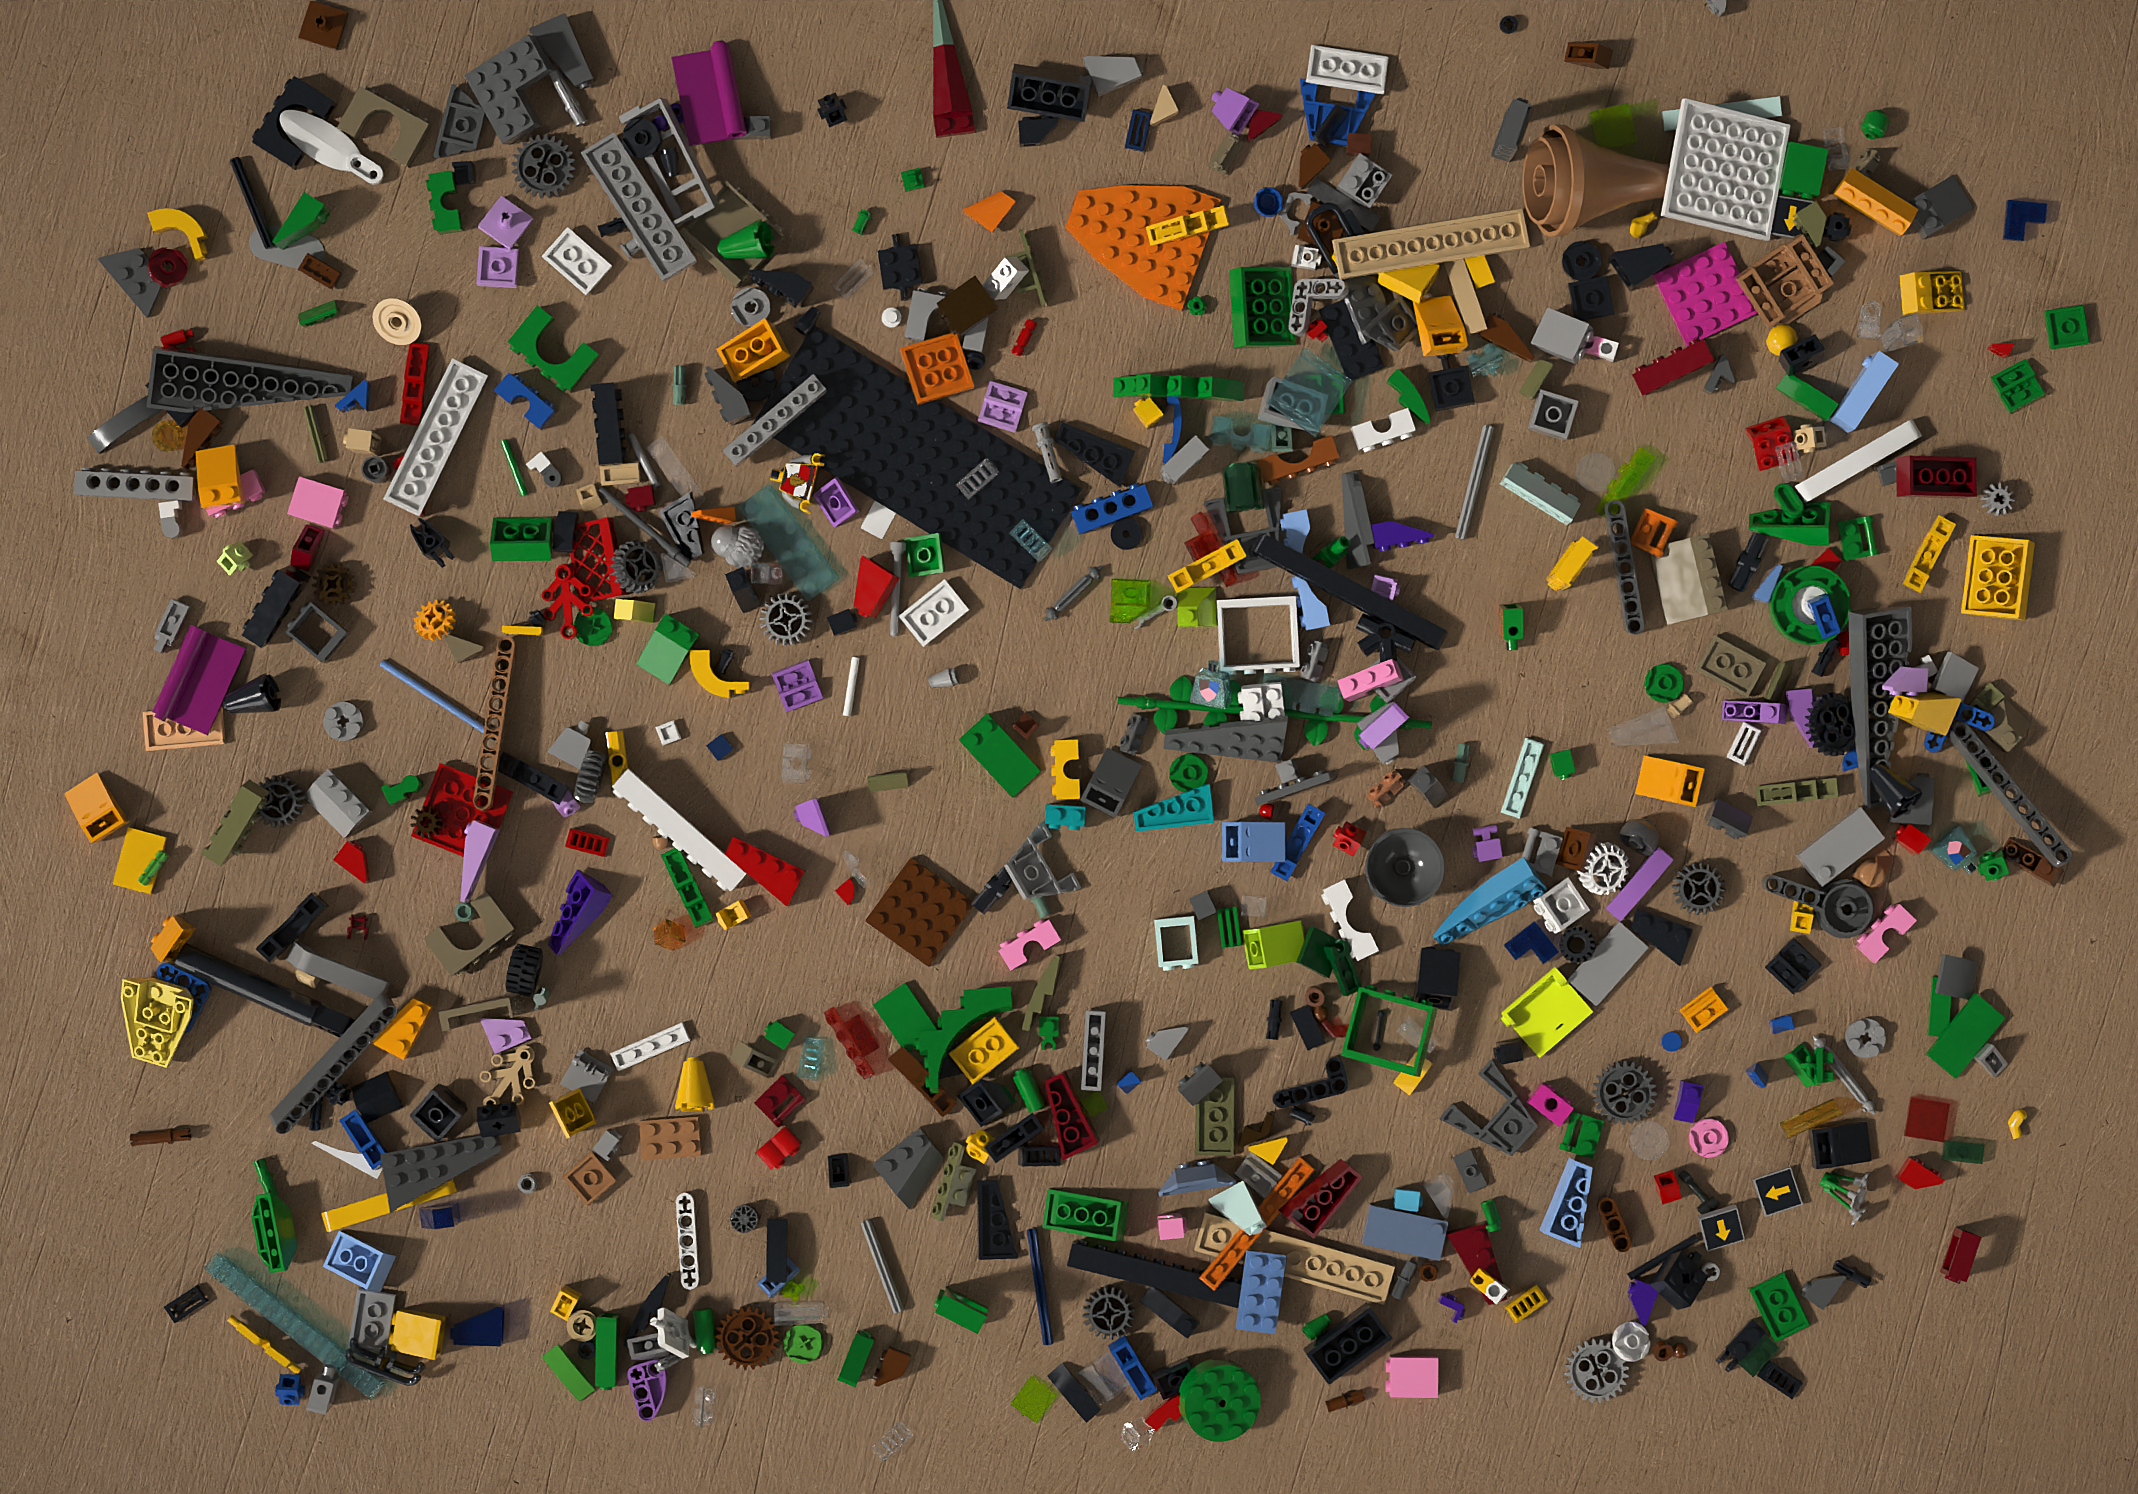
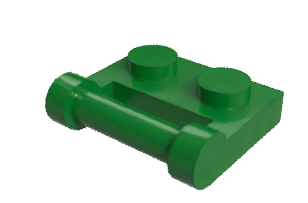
M1873 516L1837 522L1844 561L1880 554L1879 548H1876L1872 527ZM1864 523L1869 548L1867 551H1863L1858 524Z
M1572 1111L1569 1114V1123L1563 1143H1560L1559 1149L1593 1159L1604 1121ZM1577 1120H1581L1582 1125L1575 1147L1570 1146Z

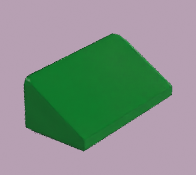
M333 300L299 313V324L307 327L339 315L340 311L336 301Z
M1802 1042L1784 1055V1059L1804 1086L1808 1088L1814 1085V1070H1812V1077H1807L1806 1070L1801 1069V1064L1806 1063L1807 1056H1812V1063H1814V1057Z

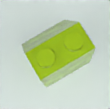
M1301 920L1243 930L1242 936L1248 968L1259 969L1296 962L1304 943V927L1301 924Z

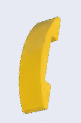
M1940 515L1937 516L1911 563L1903 585L1918 593L1922 592L1942 548L1956 526L1955 523Z
M1238 539L1186 567L1168 575V578L1176 593L1247 556Z

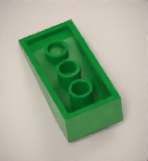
M988 713L959 739L963 746L1012 798L1041 772Z
M1048 1189L1042 1228L1111 1241L1124 1240L1129 1201Z

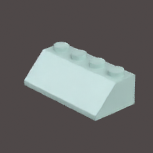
M1520 462L1517 464L1512 463L1501 480L1500 485L1565 525L1571 523L1581 505L1577 502L1578 498L1570 493L1568 495L1562 493V488L1554 483L1549 485L1544 481L1545 478L1536 472L1533 475L1527 471L1528 467Z

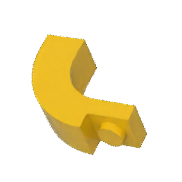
M170 208L158 209L147 213L153 232L159 234L169 230H181L189 238L195 259L199 262L207 259L205 255L208 253L207 247L201 240L207 239L208 236L201 224L193 217L180 210Z
M690 650V665L693 675L705 690L724 698H731V690H734V694H746V690H750V682H726L719 679L712 670L710 650Z

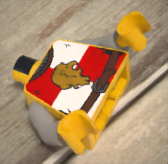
M815 453L814 455H803L791 459L789 463L785 464L784 471L772 469L770 480L781 483L779 490L782 492V497L792 507L800 509L807 514H811L807 510L808 506H814L810 501L819 468L817 465L824 466V463L819 462L820 457H825L824 454Z

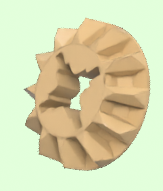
M578 1310L572 1313L567 1321L569 1335L574 1340L581 1342L592 1339L596 1335L595 1315L588 1310ZM585 1318V1324L589 1327L584 1328L582 1333H580V1326L574 1323H581Z

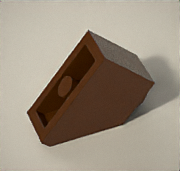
M1568 42L1564 62L1593 69H1609L1613 50L1599 43Z
M1316 143L1312 146L1308 144L1300 152L1302 154L1299 159L1298 187L1300 189L1305 187L1331 162Z

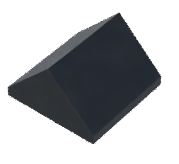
M388 1071L351 1087L355 1106L367 1123L403 1107Z
M1187 1356L1151 1372L1163 1400L1180 1393L1179 1389L1182 1381L1189 1371L1193 1369Z

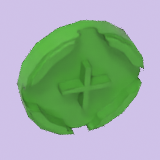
M810 1324L793 1326L784 1338L786 1354L797 1363H809L815 1360L823 1348L821 1333Z

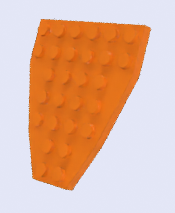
M1120 185L1080 190L1077 193L1065 229L1097 262L1142 297L1182 311L1210 231L1150 246L1146 227L1176 217L1217 208L1221 199L1184 186Z

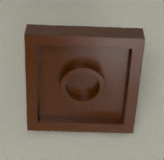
M310 0L298 38L338 50L349 13Z
M1312 202L1307 215L1320 205ZM1328 210L1317 216L1313 220V224L1327 249L1333 254L1332 241L1340 239L1343 227L1335 213ZM1305 218L1297 239L1317 247L1306 228Z
M1566 827L1555 864L1586 873V868L1584 867L1588 866L1589 862H1587V859H1590V853L1593 850L1597 835Z

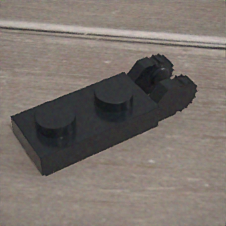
M1750 1319L1724 1347L1725 1350L1717 1357L1716 1362L1718 1364L1722 1363L1731 1353L1734 1358L1725 1367V1370L1730 1372L1765 1336L1766 1332Z

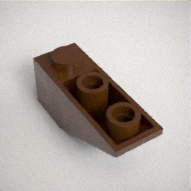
M203 407L197 411L188 425L181 466L186 469L192 468L196 464L195 451L208 449L211 444L209 442L213 436L216 437L223 429L221 427L223 422L208 410L203 411Z
M2008 838L2002 848L2006 860L2053 888L2064 873L2062 867H2054L2047 858Z

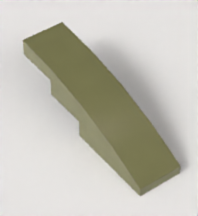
M1837 778L1755 786L1757 806L1839 797Z
M1058 955L1054 957L1044 971L1033 992L1022 1030L1030 1031L1033 1012L1041 1013L1044 995H1053L1060 959Z

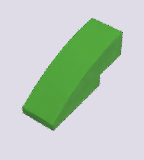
M560 1343L542 1356L555 1375L579 1402L595 1390L573 1358L569 1357Z

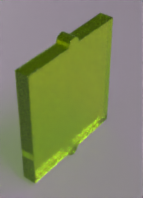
M1030 1376L1010 1405L1019 1410L1022 1416L1025 1415L1037 1423L1057 1395L1046 1388L1044 1383L1041 1384Z

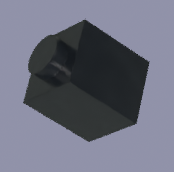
M850 609L827 617L834 636L857 628L856 623L859 622L855 611L851 612Z

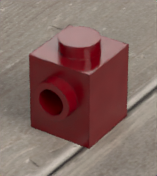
M652 485L628 488L625 499L626 504L630 505L631 509H636V512L647 511V507L656 506Z

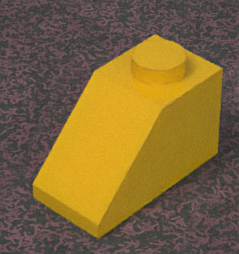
M1143 397L1135 403L1136 407L1133 408V411L1146 429L1163 418L1164 414L1150 397L1147 399Z

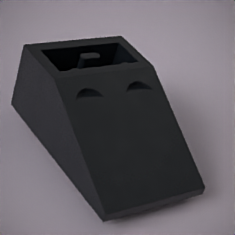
M749 271L752 282L760 287H763V285L767 286L769 292L778 298L782 295L785 297L786 303L794 308L797 305L802 308L814 289L811 282L793 272Z
M1867 1122L1808 1128L1813 1168H1833L1872 1161Z

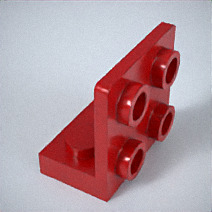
M1783 416L1745 428L1747 436L1753 443L1759 471L1796 460L1791 429Z

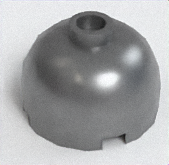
M1643 818V820H1630L1622 827L1618 838L1624 845L1629 847V844L1637 848L1636 852L1644 855H1652L1659 842V834L1653 826L1654 823L1646 818Z

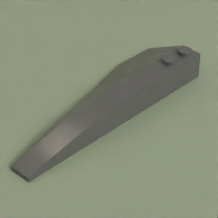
M1911 606L1870 608L1848 612L1853 726L1865 808L1884 805L1869 775L1870 769L1876 764H1885L1889 768L1891 767L1889 758L1891 750H1894L1895 742H1893L1894 732H1897L1899 718L1888 713L1895 695H1891L1889 690H1882V685L1900 666L1909 667L1907 658L1908 653L1912 650Z

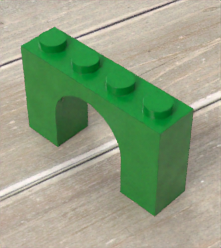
M537 305L508 340V343L511 344L509 349L518 356L520 353L526 356L525 361L533 368L536 365L541 368L542 371L540 373L548 380L551 377L556 380V386L564 393L566 390L572 392L600 358V355L583 342L566 362L562 364H549L545 362L539 354L538 344L541 336L555 319Z
M946 1286L945 1290L940 1289L934 1303V1307H936L935 1313L976 1334L979 1333L987 1317V1306Z

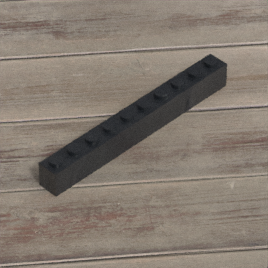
M1077 1239V1242L1072 1241L1067 1262L1068 1267L1235 1308L1239 1306L1242 1279L1231 1277L1230 1280L1224 1279L1216 1290L1213 1291L1199 1279L1204 1272L1202 1269L1192 1267V1270L1184 1269L1185 1265L1173 1263V1265H1167L1165 1260L1154 1258L1151 1261L1147 1260L1146 1256L1135 1253L1134 1256L1127 1255L1125 1250L1115 1249V1251L1107 1250L1108 1246L1096 1244V1247L1088 1245V1241Z

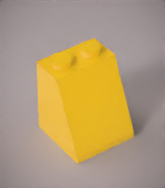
M1937 692L1919 693L1918 696L1895 695L1888 713L1922 730L1946 736L1962 699Z
M399 1309L397 1313L393 1314L392 1325H395L394 1333H391L389 1337V1344L392 1345L391 1350L432 1360L437 1359L441 1355L447 1316Z

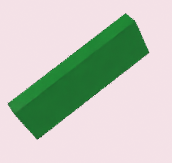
M1931 977L1928 1036L1939 1037L1950 1022L1951 996L1935 993L1938 977Z

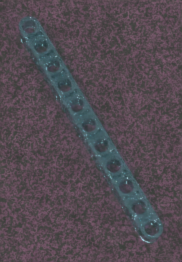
M216 1252L204 1267L207 1273L321 1362L335 1366V1372L366 1397L374 1400L386 1385L384 1380L378 1375L349 1364L345 1357L346 1351L222 1254Z

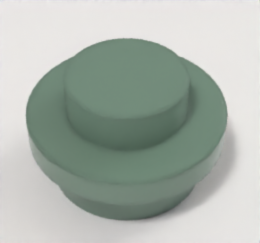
M461 902L455 907L454 913L458 920L466 922L473 918L475 911L470 903Z

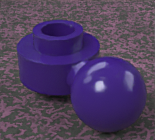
M671 104L670 106L673 111L678 110L680 112L676 118L679 124L684 121L681 104ZM656 116L653 122L660 131L667 129L668 121L665 116Z

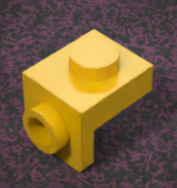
M740 899L718 911L716 916L719 924L724 930H727L751 917V914L743 899Z

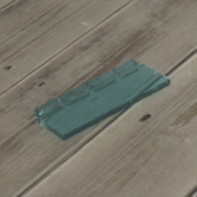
M1264 673L1262 684L1282 683L1284 708L1295 710L1296 704H1300L1299 711L1315 714L1316 707L1320 708L1319 715L1328 717L1333 716V711H1338L1341 695L1340 688Z

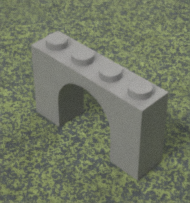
M918 288V291L913 290L905 339L919 342L925 341L929 319L936 312V309L939 308L937 302L946 297L947 293L938 292L935 295L930 294V290ZM989 317L965 334L963 350L983 352Z

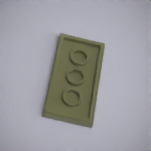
M1220 1076L1223 1081L1195 1104V1155L1234 1156L1235 1076Z

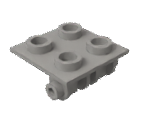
M579 1049L560 1084L572 1091L580 1087L584 1097L595 1103L613 1068Z

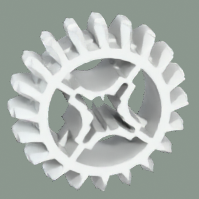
M1599 842L1598 846L1594 845L1590 853V859H1587V862H1589L1588 866L1584 867L1586 868V873L1577 871L1581 875L1579 879L1583 882L1582 885L1588 891L1598 895H1602V893L1608 895L1609 891L1615 892L1616 886L1622 888L1620 883L1621 881H1626L1624 876L1629 874L1626 868L1630 866L1626 862L1628 858L1624 855L1625 852L1619 846L1609 842H1605V844ZM1608 855H1612L1614 862H1610ZM1593 875H1597L1599 882H1595Z

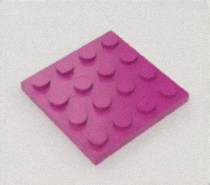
M1725 242L1653 275L1686 347L1689 346L1690 341L1696 338L1702 340L1758 313L1735 280L1740 273Z

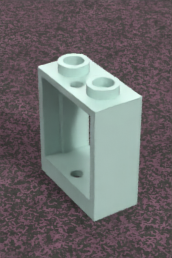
M1194 916L1155 919L1158 966L1163 967V971L1175 970V966L1182 965L1183 969L1194 968V964H1198ZM1189 925L1193 959L1163 961L1160 927Z

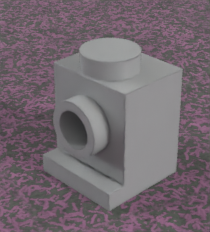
M1294 759L1275 765L1281 784L1300 777Z
M608 1129L592 1150L609 1161L612 1158L610 1152L614 1154L621 1144L618 1142L622 1135L615 1129L612 1131Z

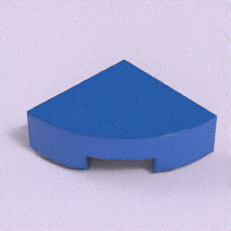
M1856 747L1850 749V752L1845 754L1842 761L1843 772L1858 767Z

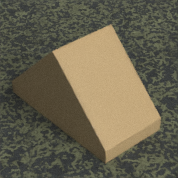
M1162 85L1150 121L1151 126H1155L1179 113L1165 85Z

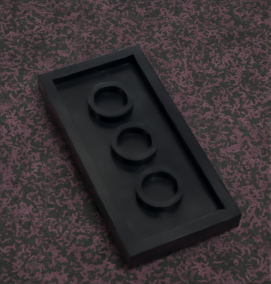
M1344 299L1319 309L1348 383L1385 368L1374 340L1370 339L1369 342L1362 345Z

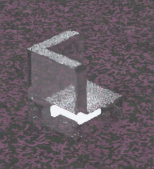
M1242 896L1241 915L1265 917L1266 897Z
M1141 1417L1124 1424L1120 1439L1133 1451L1150 1444L1154 1429Z

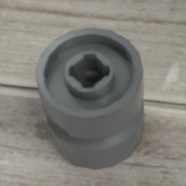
M370 456L362 463V474L367 480L379 484L387 481L390 477L391 467L384 459Z

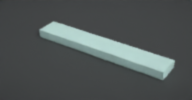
M1780 96L1714 105L1765 119L1782 116ZM1680 109L1662 111L1664 132L1677 129Z

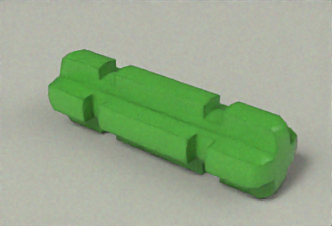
M158 851L155 855L156 858L152 859L144 870L145 873L141 874L138 878L141 884L147 886L151 881V877H154L163 865L162 862L167 860L168 854L164 851Z

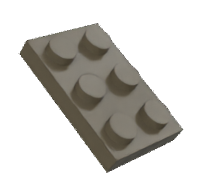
M1713 635L1695 670L1739 695L1748 698L1766 663Z

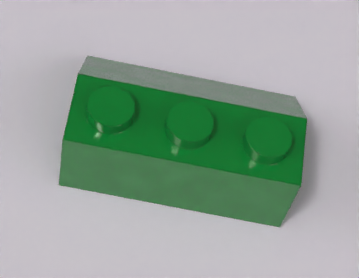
M552 517L493 518L490 537L492 562L551 561L553 550Z

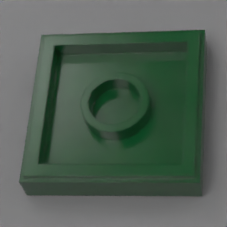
M1310 926L1296 963L1325 978H1330L1333 968L1330 960L1327 959L1324 946L1336 947L1335 940L1337 938L1314 926Z

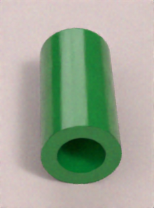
M1024 1067L1015 1071L1016 1076L1013 1079L1028 1112L1032 1113L1046 1106V1101L1031 1069L1026 1070Z
M712 1308L693 1310L697 1351H701V1354L713 1353V1349L717 1348Z

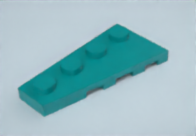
M1210 783L1133 811L1135 831L1214 823Z

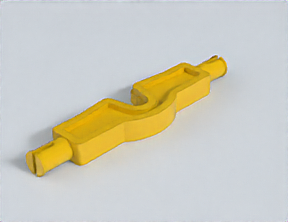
M231 1315L228 1318L227 1322L236 1327L237 1331L255 1345L262 1346L265 1349V1353L285 1368H289L297 1375L301 1372L302 1368L295 1364L293 1359L278 1349L270 1340L256 1332L245 1322L238 1320L235 1316Z

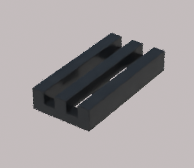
M196 1285L164 1306L173 1322L176 1323L209 1300L204 1296L199 1285ZM196 1291L197 1295L173 1311L170 1309V1307ZM200 1297L202 1301L178 1317H175V1313Z

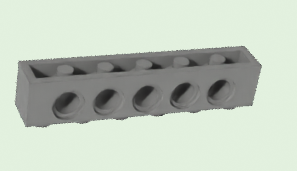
M813 374L723 449V452L738 467L827 392L826 388Z
M81 468V471H75L74 495L196 502L197 478L191 477V473H180L179 476H172V472H160V475H152V471H140V474H133V470H121L120 473H113V469H101V472H93V468ZM99 477L100 485L94 488L92 484L93 479ZM118 478L120 480V486L114 489L112 487V481ZM135 479H138L140 482V486L138 489L134 490L132 488V482ZM158 480L160 486L157 490L153 491L151 484L153 481ZM177 481L179 483V489L173 492L171 490V484Z

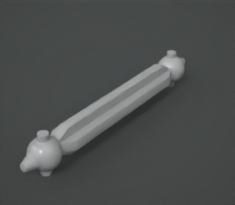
M1813 1036L1815 1050L1817 1047L1823 1048V1051L1833 1052L1831 1048L1826 1046L1825 1038ZM1833 1052V1063L1829 1064L1856 1100L1863 1104V1112H1870L1874 1115L1876 1113L1874 1100H1868L1867 1094Z

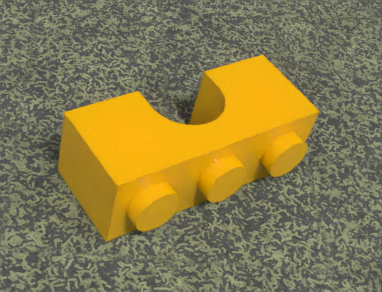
M1054 740V745H1051V756H1055V764H1051V774L1056 776V784H1052V796H1056V800L1080 799L1079 779H1069L1063 772L1066 762L1069 760H1079L1078 740Z

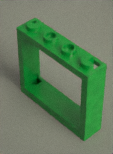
M1366 984V988L1359 987L1341 1056L1420 1077L1438 1008L1433 1007V1002L1421 1000V1003L1415 1002V997L1403 995L1402 998L1396 997V992L1384 990V993L1378 992V987ZM1368 995L1428 1011L1414 1067L1354 1050Z

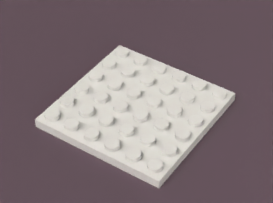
M1686 98L1682 99L1661 216L1769 241L1790 125Z

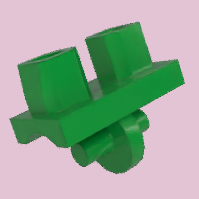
M1817 1047L1814 1050V1063H1812V1056H1807L1806 1063L1801 1064V1069L1806 1070L1807 1077H1812V1070H1814V1086H1820L1822 1083L1833 1081V1071L1823 1070V1064L1833 1063V1052L1823 1051V1048Z

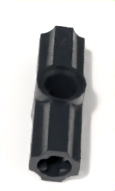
M1753 532L1745 550L1741 552L1735 566L1737 567L1728 586L1742 593L1744 592L1752 574L1756 572L1761 562L1760 557L1769 541L1767 537Z
M1004 866L997 874L993 875L984 886V890L972 903L982 914H985L1010 887L1012 879Z

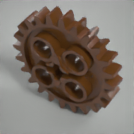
M749 1305L747 1311H745L744 1307L741 1306L740 1312H737L734 1308L732 1310L733 1316L727 1313L726 1317L728 1320L721 1319L720 1321L724 1326L717 1327L721 1334H716L715 1337L721 1339V1341L717 1342L716 1346H722L718 1353L725 1352L726 1355L723 1357V1360L731 1359L729 1365H732L734 1362L737 1363L736 1369L740 1365H743L744 1370H747L748 1365L751 1366L752 1370L755 1369V1364L762 1367V1360L768 1363V1355L772 1357L775 1355L772 1349H778L774 1342L780 1341V1338L775 1337L779 1330H773L777 1323H770L772 1316L766 1318V1311L760 1314L759 1307L752 1311L751 1305ZM751 1319L754 1323L753 1328H745L743 1321ZM761 1326V1329L751 1337L750 1340L752 1342L747 1340L740 1348L734 1350V1347L744 1339V1334L749 1335L756 1327ZM729 1333H737L739 1340L736 1342L730 1341ZM764 1334L767 1342L764 1344L757 1342L756 1336ZM749 1347L752 1355L749 1357L744 1356L741 1352L742 1348Z

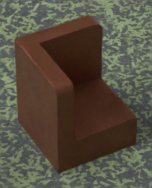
M1348 133L1346 155L1358 156L1360 153L1365 157H1369L1371 134Z
M1024 712L1012 727L1027 740L1038 728L1039 724Z

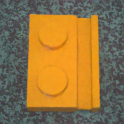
M1711 986L1679 1009L1695 1033L1702 1030L1728 1010Z

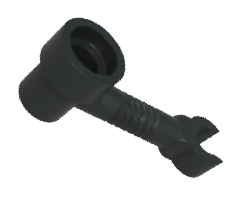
M1683 1170L1678 1175L1702 1201L1697 1207L1701 1215L1712 1212L1720 1206V1203L1713 1196L1709 1199L1686 1170Z

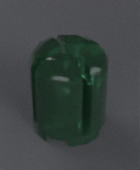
M1239 462L1229 464L1223 468L1222 481L1226 512H1242L1253 510V508L1254 510L1264 509L1260 467L1253 462Z

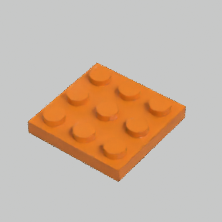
M950 333L900 348L917 405L974 389L957 334Z

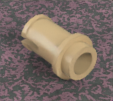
M1683 694L1673 705H1669L1667 711L1673 718L1680 717V713L1693 704V702L1686 694Z

